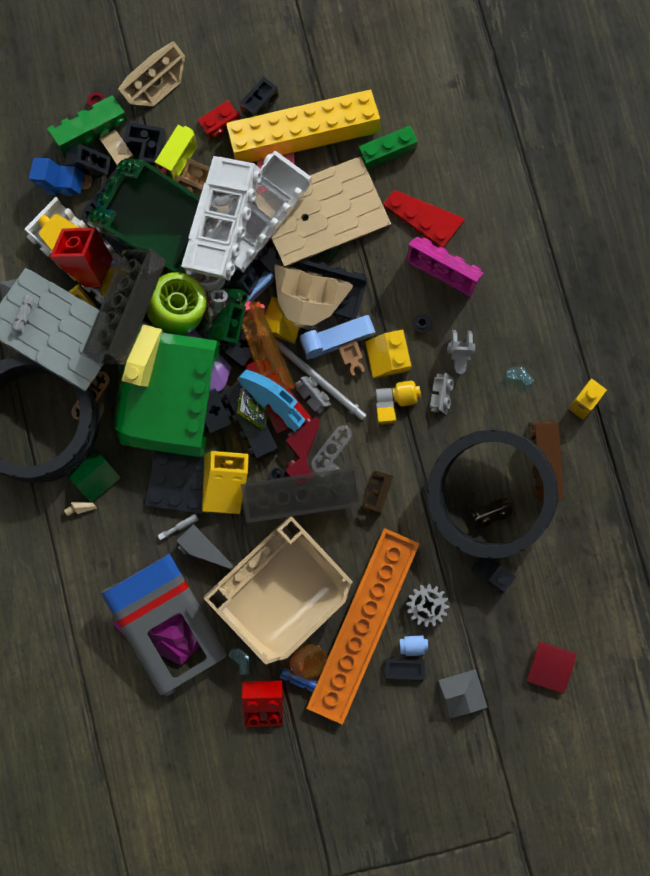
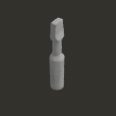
M194 514L176 524L172 529L162 532L158 537L162 541L172 533L181 531L199 519Z

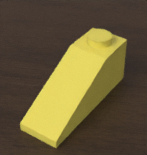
M147 325L142 326L126 362L122 381L148 387L162 329Z

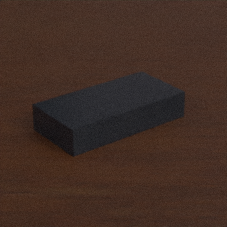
M385 659V679L425 680V660Z

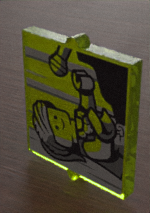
M240 389V396L237 400L239 402L237 413L263 430L268 418V404L262 407L246 389Z

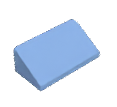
M263 272L252 294L248 296L247 301L253 302L274 282V275L272 273Z

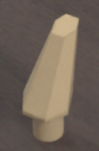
M72 501V506L64 511L67 516H70L75 512L79 514L97 509V507L91 502Z

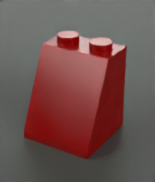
M96 227L62 228L50 255L51 260L85 288L102 287L113 261Z

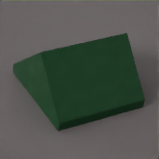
M97 450L91 453L71 473L67 474L91 503H94L121 479Z

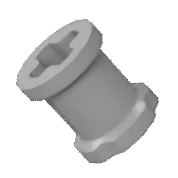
M216 289L211 292L210 298L212 303L210 304V309L213 314H218L226 306L225 302L228 295L224 290Z

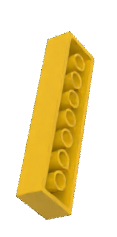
M371 90L227 123L235 160L249 163L264 160L268 154H272L274 151L285 155L381 132L380 117Z

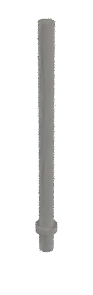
M273 335L268 338L267 341L349 409L350 414H355L361 420L367 416L359 409L358 404H353Z

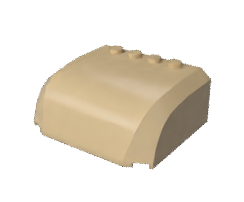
M290 516L203 598L265 664L288 658L345 603L353 581L295 519Z

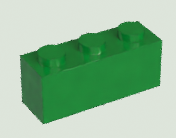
M407 126L359 146V157L362 158L368 170L417 150L418 141L411 126Z

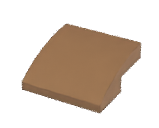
M187 159L182 176L177 175L176 182L201 197L210 167L192 159Z

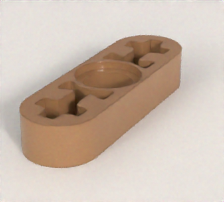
M102 371L97 373L89 385L91 391L96 393V404H98L110 384L109 376ZM103 376H105L104 380L106 382L104 384L101 383L98 386V388L101 390L100 392H98L95 388L91 387L92 385H94L95 387L97 386L98 381L96 379L98 377L102 378ZM77 400L72 408V416L79 421L80 416L77 417L78 413L76 412L79 409V401Z

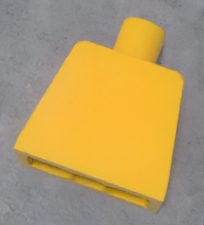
M54 214L51 219L46 215H42L38 219V224L43 227L38 234L51 250H53L62 228H79L58 214Z
M591 378L568 409L584 420L607 389Z

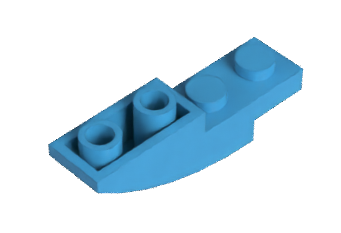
M245 370L238 377L237 380L241 386L247 389L257 403L262 407L269 404L272 410L294 432L300 428L305 419L294 408L298 401L284 388L269 378L249 370Z

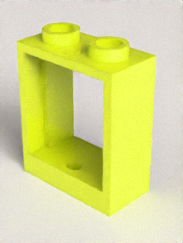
M177 125L155 161L156 166L167 169L169 177L176 181L177 175L180 176L185 168L187 159L192 157L197 148L194 131L187 126Z

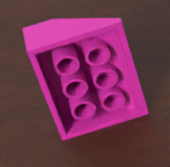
M417 237L410 241L406 257L408 263L470 297L473 295L484 274L479 267L466 264L465 260L461 257H454L448 254L449 252L442 247L437 248L426 238L421 239Z

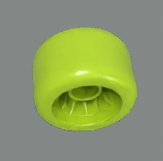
M179 272L168 273L158 278L151 287L146 305L147 315L154 327L162 329L163 333L184 335L193 331L200 324L206 309L207 297L204 288L194 277Z

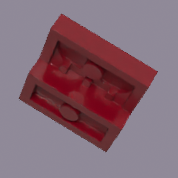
M539 641L527 676V682L564 694L577 653Z

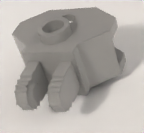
M452 330L451 343L448 342L447 353L451 354V358L454 359V369L460 375L466 371L467 360H471V355H475V343H473V333L471 331H467L465 342L457 341V332Z

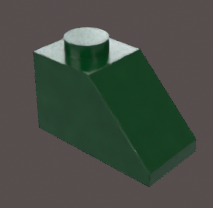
M229 302L213 319L209 337L238 344L246 306Z

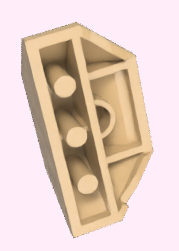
M174 41L154 52L132 71L118 90L129 104L155 106L181 83L185 55Z

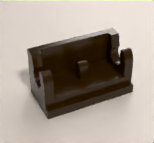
M379 471L372 472L361 506L362 509L381 515L393 479L392 475Z

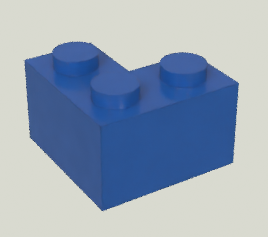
M33 158L29 180L34 182L36 187L45 190V193L48 195L63 194L65 196H72V194L80 195L85 173L76 166H59L50 158Z

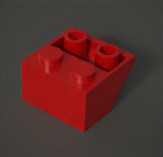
M282 680L242 682L244 727L284 726Z

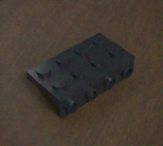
M309 259L294 263L293 267L306 273L310 271L321 274L322 277L336 278L352 284V289L332 315L349 320L357 319L368 279L364 274L346 272L344 268L336 267L335 269L328 267L327 264L322 262H310Z

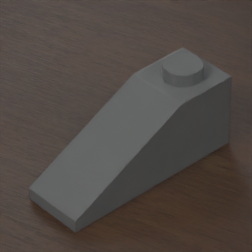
M194 524L176 540L180 544L178 548L184 555L189 553L192 557L230 570L234 568L227 558Z

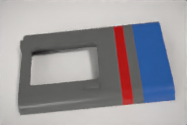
M170 553L100 593L159 695L164 694L168 696L172 694L177 686L228 655ZM177 613H181L203 649L206 659L181 675L172 677L147 633Z

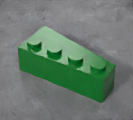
M112 95L92 105L90 111L82 110L77 113L74 119L68 120L66 118L61 121L62 125L56 128L52 125L47 130L53 142L66 159L67 148L78 144L89 147L97 138L104 137L111 129L123 125L127 118L125 112Z

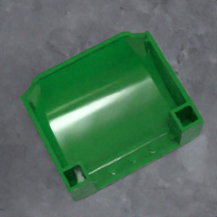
M135 330L123 347L112 422L119 443L126 446L196 457L204 456L207 437H204L203 434L214 361L219 359L221 342L162 333L149 385L146 387L122 381L126 362L141 331Z

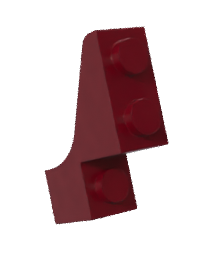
M311 417L303 422L301 429L295 432L292 431L287 435L286 443L299 459L297 461L293 459L286 465L287 469L285 472L299 490L315 479L307 464V456L320 427L317 417L313 419Z

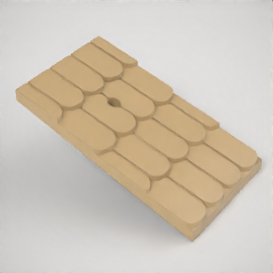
M358 157L310 175L313 183L271 238L286 267L392 224L362 158ZM269 191L257 195L255 199L258 209L271 218L284 203ZM305 216H309L307 221H303Z

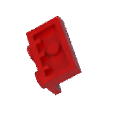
M227 100L198 119V123L211 140L214 137H220L228 129V122L241 120L240 113Z

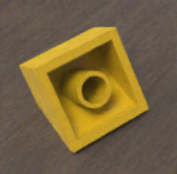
M403 330L384 333L365 341L373 378L410 371L411 362Z

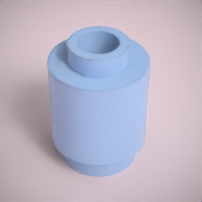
M423 635L404 637L405 639H400L401 655L419 656L425 655V651H428V640L424 639Z

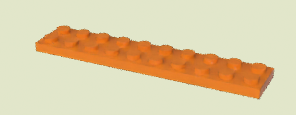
M383 529L306 709L343 725L420 543L388 529Z

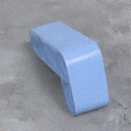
M366 315L319 333L316 330L306 332L300 336V342L307 359H312L337 350L339 346L355 340L358 342L375 335L376 331L370 316Z

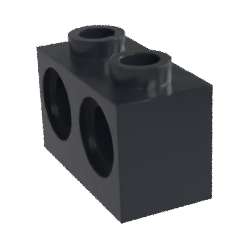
M263 76L239 103L241 113L248 118L263 115L278 99V87Z

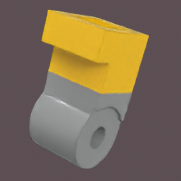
M376 389L378 425L395 424L396 417L392 389Z

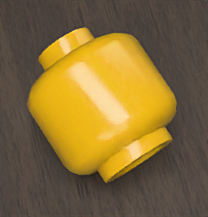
M414 381L398 382L395 388H393L394 402H398L399 406L415 405L418 402V398L421 397L420 386H416Z

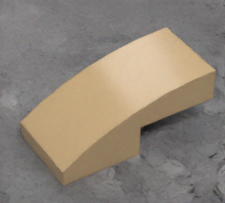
M115 129L106 136L99 138L116 165L121 160H124V158H134Z

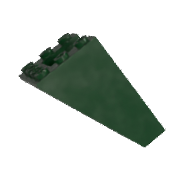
M124 158L117 165L116 169L118 171L115 176L109 179L107 190L98 198L97 203L99 204L96 209L90 212L87 224L91 227H96L101 233L169 272L182 273L184 268L181 265L200 197L146 161ZM210 205L209 211L217 212L218 209ZM213 218L206 220L205 225L209 226Z

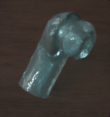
M510 367L506 372V376L509 379H521L526 386L534 381L523 367Z
M239 648L231 649L229 657L239 664L240 674H249V656Z

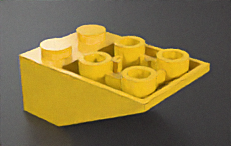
M210 451L204 454L202 512L240 514L248 474V454Z

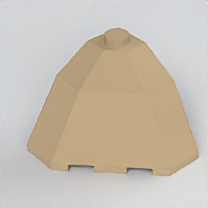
M275 264L274 267L278 303L286 318L293 321V325L297 327L313 326L330 317L353 286L340 279L322 277L321 274L310 271L306 273L291 266L285 267L284 265Z

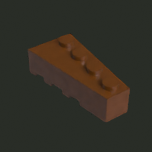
M553 420L529 422L531 442L543 451L552 464L557 478L558 500H564L559 423ZM534 464L532 468L533 478L536 479L534 495L538 497L540 502H544L543 481L539 470Z

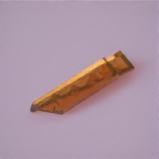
M250 302V309L247 317L243 319L242 327L259 374L274 381L286 391L294 389L295 384L260 303Z

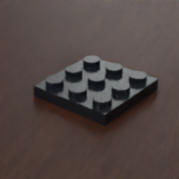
M155 450L145 506L203 515L204 456L196 457Z

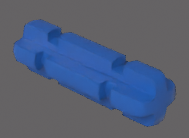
M286 668L282 670L280 679L284 681L289 680L291 684L303 689L306 687L308 691L314 692L318 682L312 679L309 681L307 677L295 672L290 673L291 670Z

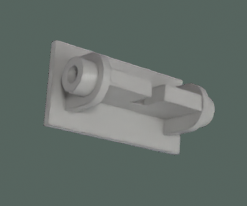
M447 373L444 375L437 374V377H434L433 391L439 392V395L432 394L430 403L432 412L438 413L440 410L446 415L451 405L450 391L453 390L454 386L452 377Z
M304 376L295 384L296 390L304 399L309 395L312 397L307 403L314 412L320 414L325 410L323 406H331L329 397L316 387L317 383L313 378Z

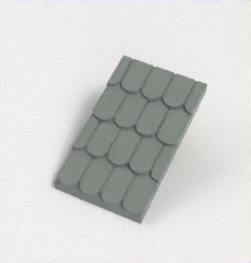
M27 268L23 270L0 303V342L83 391H86L129 328ZM25 295L31 296L34 299V303L30 307L31 312L26 324H24V331L22 333L16 332L12 327L14 321L17 320L15 318L20 305H23V297Z

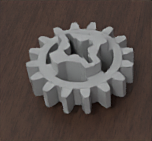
M428 584L427 589H424L423 585H420V591L414 589L415 595L408 596L412 601L406 603L407 606H411L407 613H413L411 620L417 618V625L424 622L425 627H428L429 622H431L432 626H435L436 620L440 623L442 622L441 615L447 616L444 609H448L449 606L445 605L444 602L448 598L442 597L445 593L444 591L437 592L438 586L431 589V584ZM428 593H432L438 598L433 599L429 597ZM420 595L421 602L415 606L416 598ZM425 599L428 601V603L433 604V606L430 607V612L427 608H423V605L425 604ZM441 605L440 611L435 617L434 610L437 606ZM418 613L426 614L428 619L419 616Z

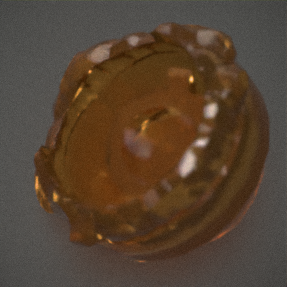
M301 645L291 656L290 668L296 675L304 679L319 676L327 662V655L319 645Z

